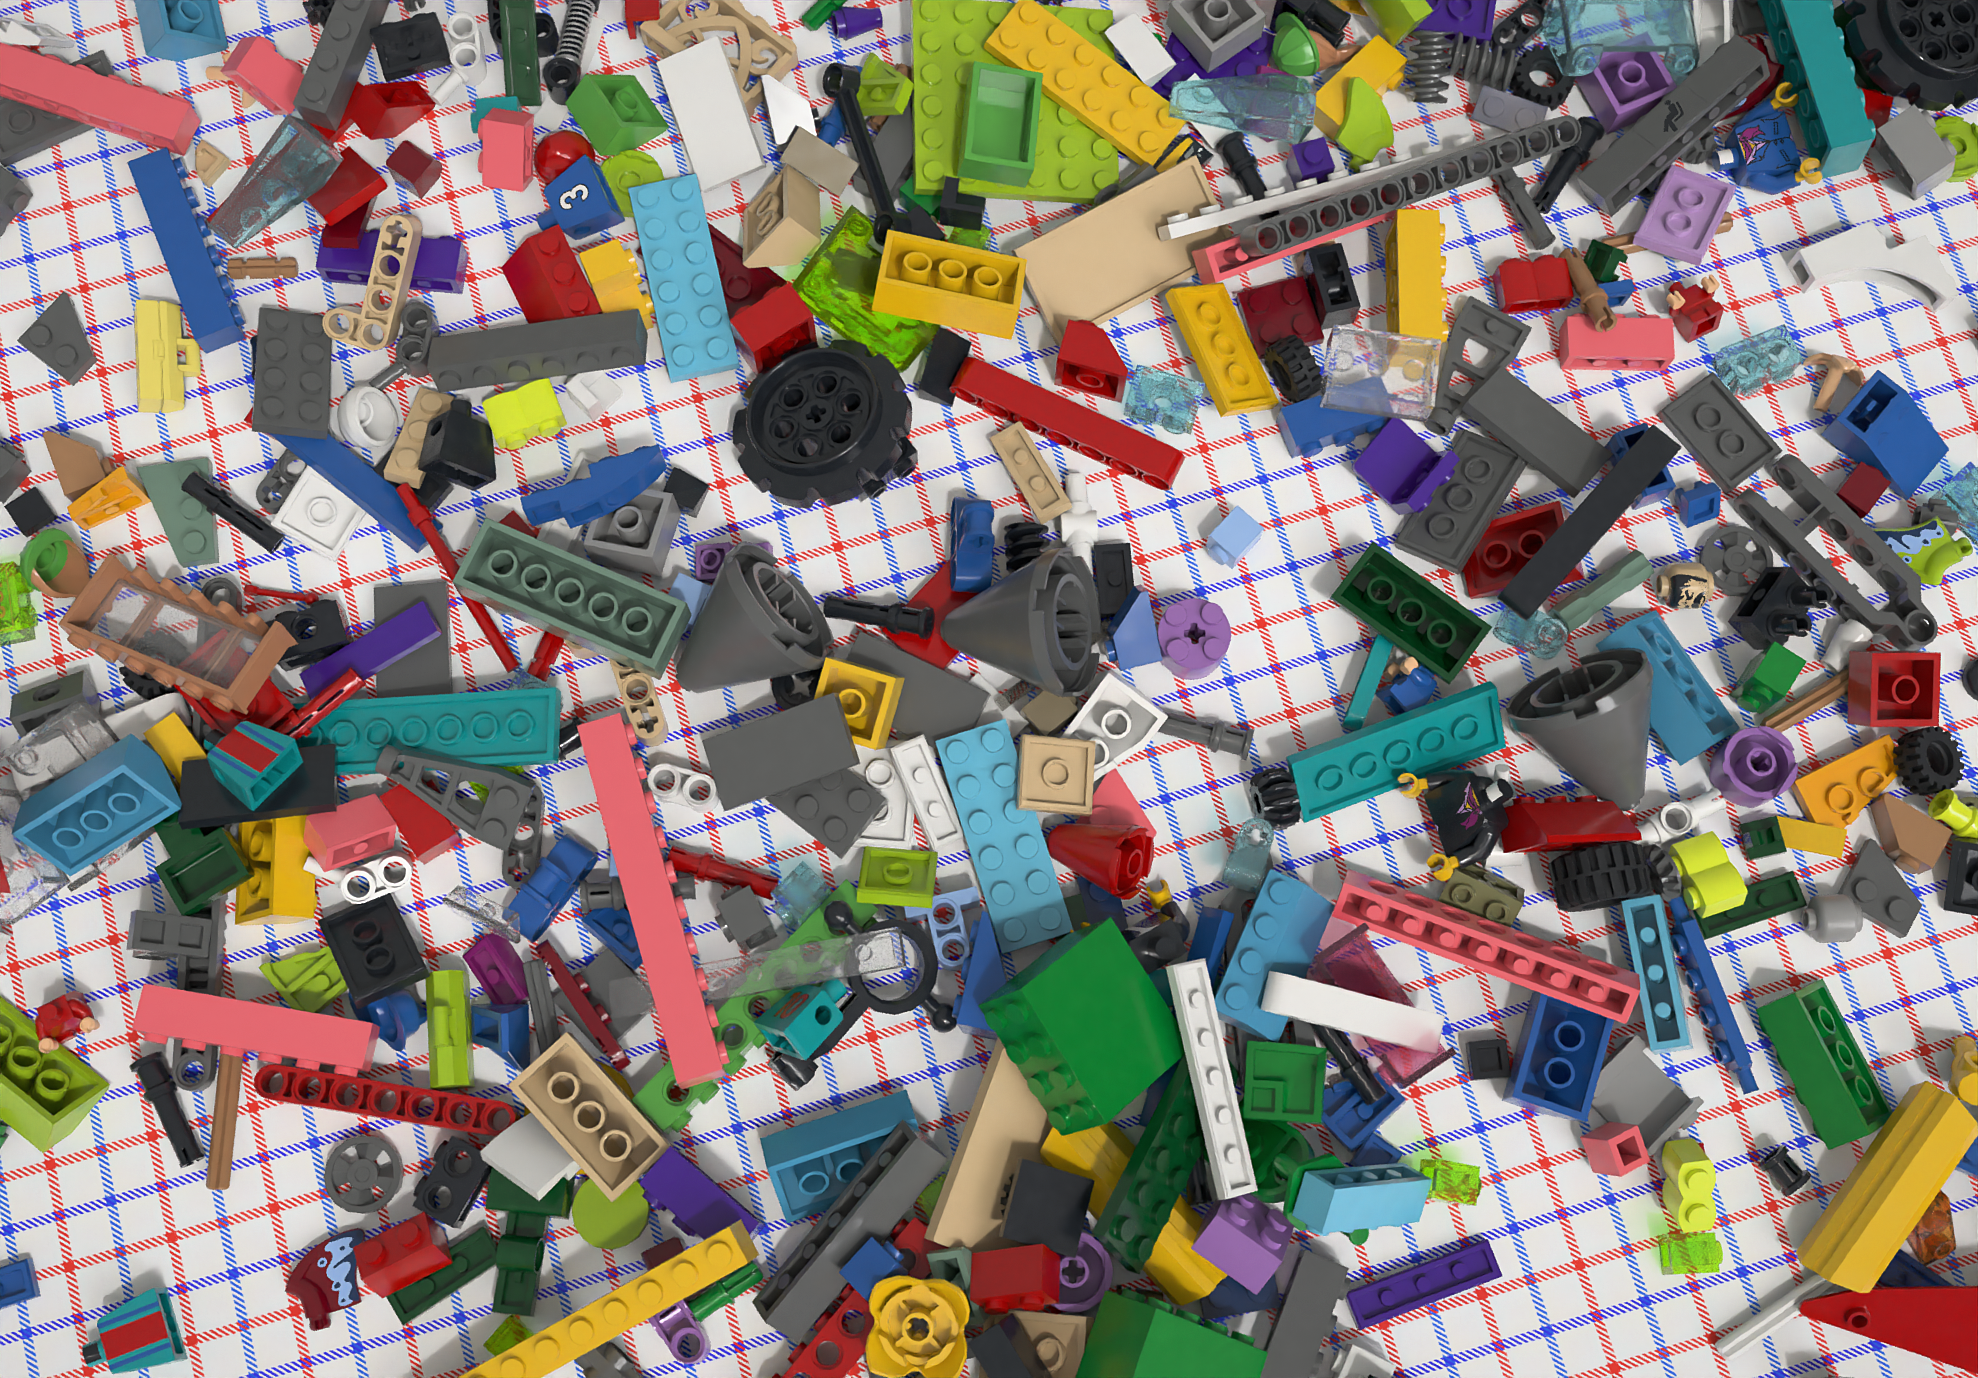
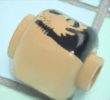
M1673 562L1666 566L1663 575H1658L1656 592L1659 597H1663L1665 604L1671 609H1698L1704 606L1706 600H1710L1713 596V575L1699 562Z

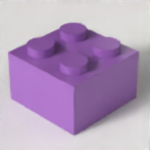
M1646 33L1585 58L1576 76L1579 87L1606 134L1636 123L1641 116L1646 115L1659 104L1668 92L1673 91L1677 87Z
M1249 1193L1226 1200H1218L1217 1198L1205 1213L1191 1249L1257 1295L1283 1262L1294 1226L1283 1216L1282 1212L1270 1209Z

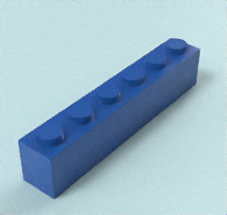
M165 147L128 161L127 164L195 341L207 354L246 339L241 327L246 324L245 317L239 305L232 304L230 296L235 294L228 276L226 274L221 275L218 266L223 265V261L216 246H210L207 237L211 236L212 233L203 215L198 216L196 207L201 205L193 187L187 188L184 179L189 177V173L181 157L175 159L169 149Z

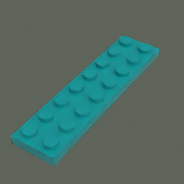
M553 687L346 700L336 710L312 728L313 733L308 737L303 735L296 743L298 748L335 744L338 751L337 776L380 774L375 771L376 764L382 751L388 744L401 750L406 749L493 767L558 764L561 691ZM328 701L323 703L320 707H318V709L325 705ZM307 703L292 704L297 710H299ZM295 726L293 729H291L287 734H289V733H290L292 730H294L297 726ZM400 761L398 767L402 769L404 767V762ZM425 768L424 771H434L436 769Z

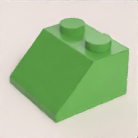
M585 74L565 102L573 114L574 120L581 126L591 141L592 147L600 156L620 155L619 152L635 150L666 132L669 128V125L635 75Z

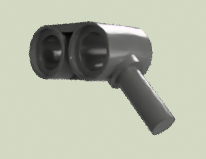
M413 302L402 310L401 322L404 327L402 338L396 346L397 357L394 358L396 362L369 382L371 387L382 391L405 373L416 378L425 377L430 374L427 365L431 341L433 337H439L440 326L426 304ZM427 320L424 326L414 328L418 321ZM422 352L419 359L409 360L412 354Z

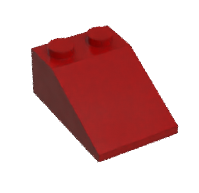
M1560 500L1494 519L1463 568L1471 599L1498 596L1509 582L1570 516L1569 511ZM1581 561L1560 585L1585 579Z

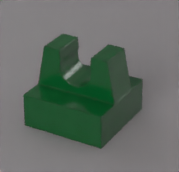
M1592 239L1583 261L1586 263L1593 278L1609 283L1618 281L1620 276L1614 274L1619 261L1626 263L1628 256L1621 249Z
M1777 816L1738 825L1748 862L1787 852Z

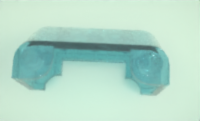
M1549 0L1541 26L1542 34L1563 76H1582L1591 73L1598 67L1603 52H1666L1664 65L1668 72L1673 75H1689L1693 69L1697 68L1700 58L1691 0Z

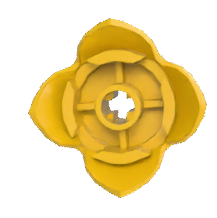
M898 1275L877 1282L869 1298V1311L875 1320L866 1343V1356L870 1372L888 1378L903 1377L912 1371L920 1372L925 1378H958L967 1358V1342L964 1328L970 1315V1308L964 1291L947 1280L937 1278L920 1280L911 1276ZM913 1318L925 1319L928 1323L926 1328L929 1331L925 1332L922 1328L915 1331L911 1327L915 1321Z

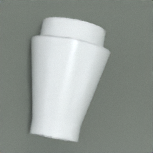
M1848 619L1845 624L1839 625L1820 663L1829 671L1838 674L1849 664V651H1865L1871 646L1869 641L1873 637L1872 632L1858 621Z

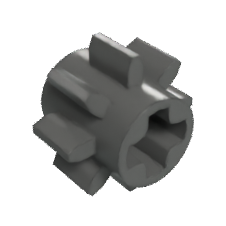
M1929 498L1928 503H1923L1922 506L1915 508L1912 516V526L1919 525L1938 516L1950 535H1954L1958 524V514L1956 510H1952L1951 506H1947V500Z

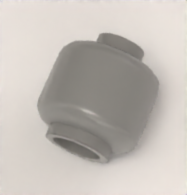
M1846 894L1816 895L1809 901L1808 907L1802 910L1801 921L1804 930L1809 931L1812 938L1818 943L1850 942L1856 936V933L1862 930L1863 914L1860 905L1854 903Z

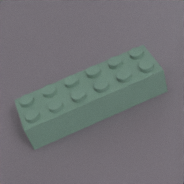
M487 517L453 580V584L461 595L658 680H661L692 616L687 603Z

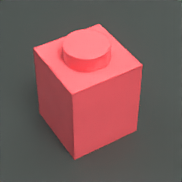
M1608 1122L1580 1137L1593 1173L1622 1177L1650 1161L1638 1125Z

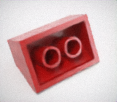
M559 224L527 238L501 267L528 324L603 314Z
M1596 795L1574 798L1575 802H1567L1566 796L1544 798V803H1536L1535 797L1512 799L1513 805L1504 807L1509 823L1501 832L1503 853L1577 851L1611 843L1636 842L1642 840V835L1614 801H1598Z

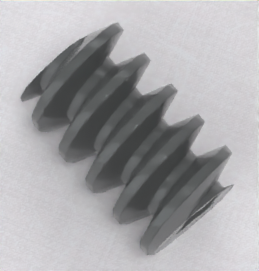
M1435 30L1411 32V37L1420 40V44L1409 47L1410 51L1418 54V58L1408 61V65L1417 69V72L1406 75L1407 79L1415 82V86L1405 89V93L1414 97V100L1411 101L1447 103L1448 98L1438 93L1449 89V84L1440 80V78L1451 73V70L1443 67L1442 64L1452 61V56L1443 52V50L1454 46V42L1445 38V35L1455 32Z
M1459 31L1452 40L1454 46L1449 48L1447 53L1452 56V61L1444 63L1443 67L1449 64L1450 76L1453 77L1460 69H1463V80L1465 81L1473 73H1476L1477 85H1480L1486 77L1489 78V87L1492 88L1498 82H1502V91L1506 92L1517 65L1515 49L1511 48L1503 57L1502 45L1498 44L1492 52H1489L1488 40H1485L1477 48L1476 36L1472 35L1466 43H1463V32Z

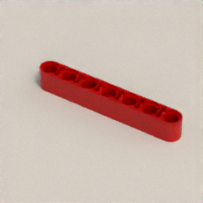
M965 357L949 388L953 394L956 391L955 396L973 406L1013 424L1021 421L1026 430L1160 490L1167 491L1171 489L1185 460L1182 452L1166 443L974 357Z
M276 1064L262 1067L254 1077L255 1091L261 1097L276 1102L490 1137H497L505 1129L522 1118L520 1111L515 1106L498 1100ZM280 1073L283 1077L282 1088L278 1092L272 1093L269 1083L274 1075ZM318 1079L321 1084V1091L316 1098L309 1099L307 1087L312 1081ZM355 1085L358 1088L359 1096L354 1104L347 1106L344 1101V1093L349 1087ZM393 1091L396 1095V1104L390 1111L385 1112L381 1107V1100L386 1093ZM430 1097L434 1102V1110L428 1117L422 1118L418 1112L419 1104L423 1099ZM468 1103L472 1109L471 1118L466 1123L459 1124L456 1120V1111L461 1105ZM500 1110H507L510 1115L509 1124L502 1130H496L493 1125L495 1114Z

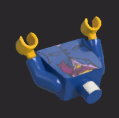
M1790 82L1780 84L1776 89V97L1774 99L1767 98L1749 110L1732 127V132L1724 143L1725 149L1712 153V165L1715 171L1731 169L1735 183L1738 186H1750L1751 189L1769 195H1776L1801 185V181L1804 180L1811 185L1821 181L1823 176L1820 171L1808 174L1811 169L1821 166L1819 160L1808 158L1801 163L1785 111L1778 112L1780 106L1792 107L1798 102L1799 97L1797 94L1792 95L1788 99H1782L1783 94L1793 87Z

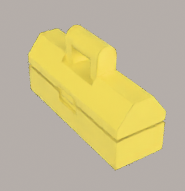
M136 300L134 330L138 412L159 413L161 411V413H170L183 410L185 404L183 377H199L201 375L200 346L195 339H182L180 306L167 301H159L158 303L155 300ZM177 351H185L186 365H179L177 363Z

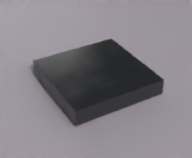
M1023 1158L1018 1159L999 1237L1026 1245L1044 1244L1056 1254L1076 1258L1095 1180Z

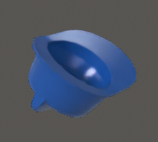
M401 989L360 1009H357L350 991L348 993L350 1006L357 1019L379 1026L378 1038L386 1042L395 1051H402L405 1048L406 1039L415 1034L420 1025L427 1021V1011L414 1000L406 989Z

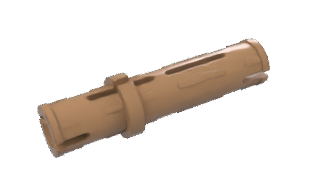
M1572 247L1573 254L1570 248L1563 250L1558 258H1566L1571 284L1581 300L1579 301L1581 309L1590 316L1598 332H1603L1600 323H1602L1605 332L1612 330L1617 324V317L1606 301L1608 300L1606 292L1596 284L1577 248Z

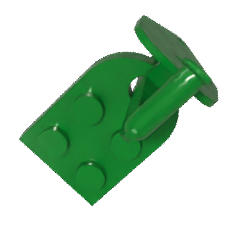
M1243 1097L1238 1106L1258 1191L1249 1194L1265 1203L1284 1202L1283 1216L1296 1229L1305 1231L1307 1230L1306 1224L1292 1216L1305 1171L1346 1167L1331 1153L1315 1157L1314 1150L1307 1139L1286 1122L1244 1120ZM1205 1145L1203 1151L1204 1162L1210 1165L1209 1156ZM1366 1228L1354 1230L1352 1233L1340 1231L1354 1245L1364 1244L1369 1237V1229Z

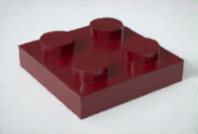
M1303 276L1237 293L1236 302L1248 337L1259 360L1265 359L1264 353H1266L1265 349L1291 334L1297 335L1298 339L1301 338L1304 341V345L1308 347L1323 343L1325 337Z

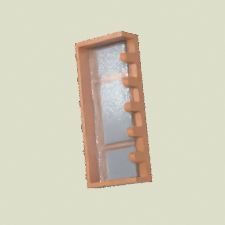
M110 553L58 623L69 635L67 641L82 651L86 652L88 648L95 650L97 655L110 663H115L116 660H119L129 670L138 675H143L145 672L150 673L156 681L164 686L171 688L173 684L180 686L182 691L197 700L204 696L210 699L213 705L225 712H230L231 709H234L246 715L249 712L247 707L287 648L298 644L280 622L274 621L269 628L261 617L252 612L246 618H243L225 601H220L216 607L198 590L192 589L187 595L172 580L164 577L158 583L146 570L139 566H136L131 572L115 555Z

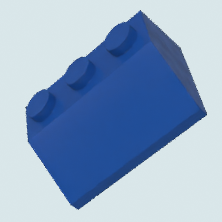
M1537 991L1533 992L1511 1066V1077L1507 1080L1502 1101L1540 1114L1586 1123L1614 1020Z

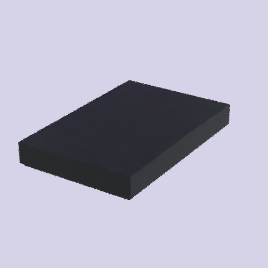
M391 893L365 903L354 904L318 920L357 1009L430 977L428 969Z

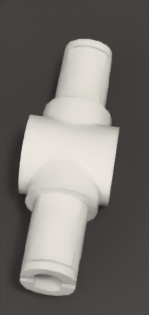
M1081 473L1069 474L1065 477L1066 496L1070 500L1072 508L1060 514L1061 543L1073 549V553H1070L1072 557H1083L1093 577L1091 549L1094 548V542H1098L1097 511L1092 510L1091 504L1088 503L1086 476Z
M1713 787L1689 801L1683 799L1679 802L1669 803L1655 814L1645 818L1644 823L1637 827L1641 832L1642 840L1632 843L1640 844L1644 848L1649 844L1656 843L1659 845L1666 841L1676 840L1690 829L1698 826L1700 820L1719 810H1724L1727 807L1726 801L1723 797L1716 802H1712L1713 799L1721 795V792L1716 787ZM1666 814H1670L1677 819L1678 830L1672 829L1667 825L1665 820Z

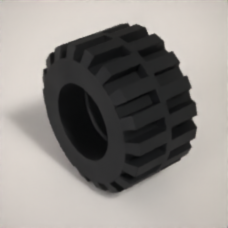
M1619 842L1580 849L1561 855L1548 864L1559 910L1581 912L1622 904L1621 901L1642 898L1653 891L1643 847L1637 843Z

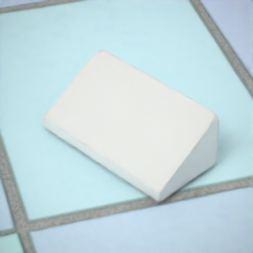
M1136 12L1109 27L1104 32L1139 78L1149 87L1156 84L1176 65V62Z

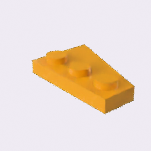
M1889 734L1882 735L1795 779L1791 788L1808 822L1844 829L1847 825H1851L1859 816L1858 813L1873 798H1877L1897 777L1896 771L1899 768L1898 765L1893 763V759L1897 758V755L1893 753L1895 745Z

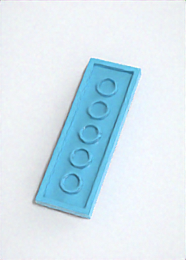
M692 174L628 188L671 383L740 368L697 175Z
M1006 718L935 741L1002 954L1070 933V929L1073 930L1036 812L1016 810L1019 759Z

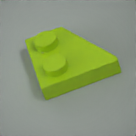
M869 53L860 73L861 84L856 95L863 116L902 115L915 85L901 72L896 71L890 64L882 61L876 54Z
M329 946L323 947L316 952L297 954L293 958L283 961L264 963L258 967L289 1006L295 1010L319 1014L348 989Z

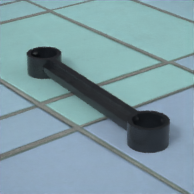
M831 63L823 75V90L828 97L838 99L877 214L873 223V237L878 245L884 246L887 230H891L892 223H894V231L911 234V221L906 214L896 212L856 96L861 84L858 69L851 65ZM842 76H843V82H842V85H841V88H840V82H841V78H842Z

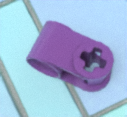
M686 1298L648 1318L654 1330L664 1340L677 1361L684 1364H698L708 1357L711 1350L710 1339L691 1311ZM694 1334L700 1341V1349L695 1356L689 1358L682 1351V1342L686 1336Z

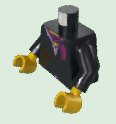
M1457 769L1427 773L1425 778L1417 779L1411 773H1404L1398 777L1400 783L1414 781V786L1411 790L1400 792L1406 798L1414 799L1420 795L1422 789H1428V792L1423 796L1446 854L1445 856L1441 853H1436L1427 859V865L1430 868L1444 864L1441 870L1433 873L1437 880H1448L1453 874V868L1463 869L1491 855L1500 837V833L1509 823L1503 803L1513 797V789L1506 780L1501 778L1494 782L1490 777L1477 776L1474 771Z

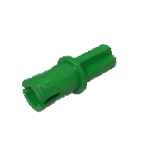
M818 0L802 16L801 21L809 31H817L831 17V12L838 10L839 6H843L848 0Z
M752 1260L723 1279L720 1278L708 1289L688 1300V1305L696 1319L702 1322L726 1304L730 1303L733 1305L736 1303L734 1298L760 1282L764 1277L758 1264Z

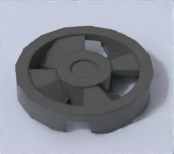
M1730 525L1718 529L1707 539L1699 553V563L1712 573L1714 585L1723 590L1721 593L1727 596L1742 597L1747 595L1754 583L1749 585L1743 574L1750 568L1761 575L1766 567H1773V553L1768 542L1758 532L1745 526ZM1751 538L1758 544L1757 551L1752 554L1745 548ZM1720 539L1726 551L1715 546L1714 542ZM1722 569L1728 576L1722 581L1715 572Z
M362 1135L347 1139L334 1149L326 1163L324 1173L326 1191L333 1202L347 1212L369 1214L382 1210L392 1200L394 1195L398 1194L402 1187L404 1176L402 1159L398 1152L381 1138ZM350 1147H355L359 1160L350 1164L341 1157V1154ZM384 1150L392 1163L380 1168L374 1161ZM350 1183L352 1188L342 1199L337 1193V1187ZM378 1186L386 1194L375 1202L371 1189Z

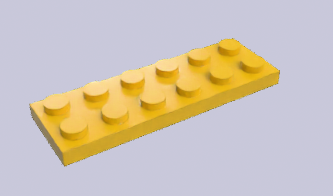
M1019 0L987 39L983 47L1008 67L1043 73L1042 93L1140 166L1145 162L1154 166L1190 118L1034 0Z

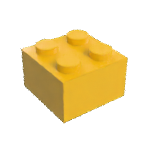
M826 657L814 700L831 693H838L854 744L874 750L884 749L905 678L837 657Z

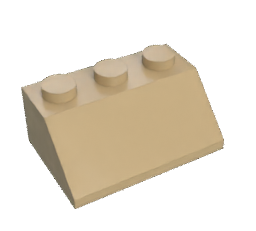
M788 164L743 211V265L747 268L798 265L807 255L809 257L814 255L822 243L819 187Z

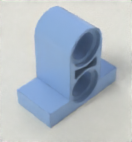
M974 886L933 896L932 908L904 906L907 922L914 923L928 920L939 964L948 971L962 969L965 957L970 958V945L961 911L980 907L977 887ZM942 907L951 909L955 914L954 920L946 925L939 924L933 917L935 912ZM950 943L960 945L964 950L963 956L957 961L947 960L942 954L946 945Z

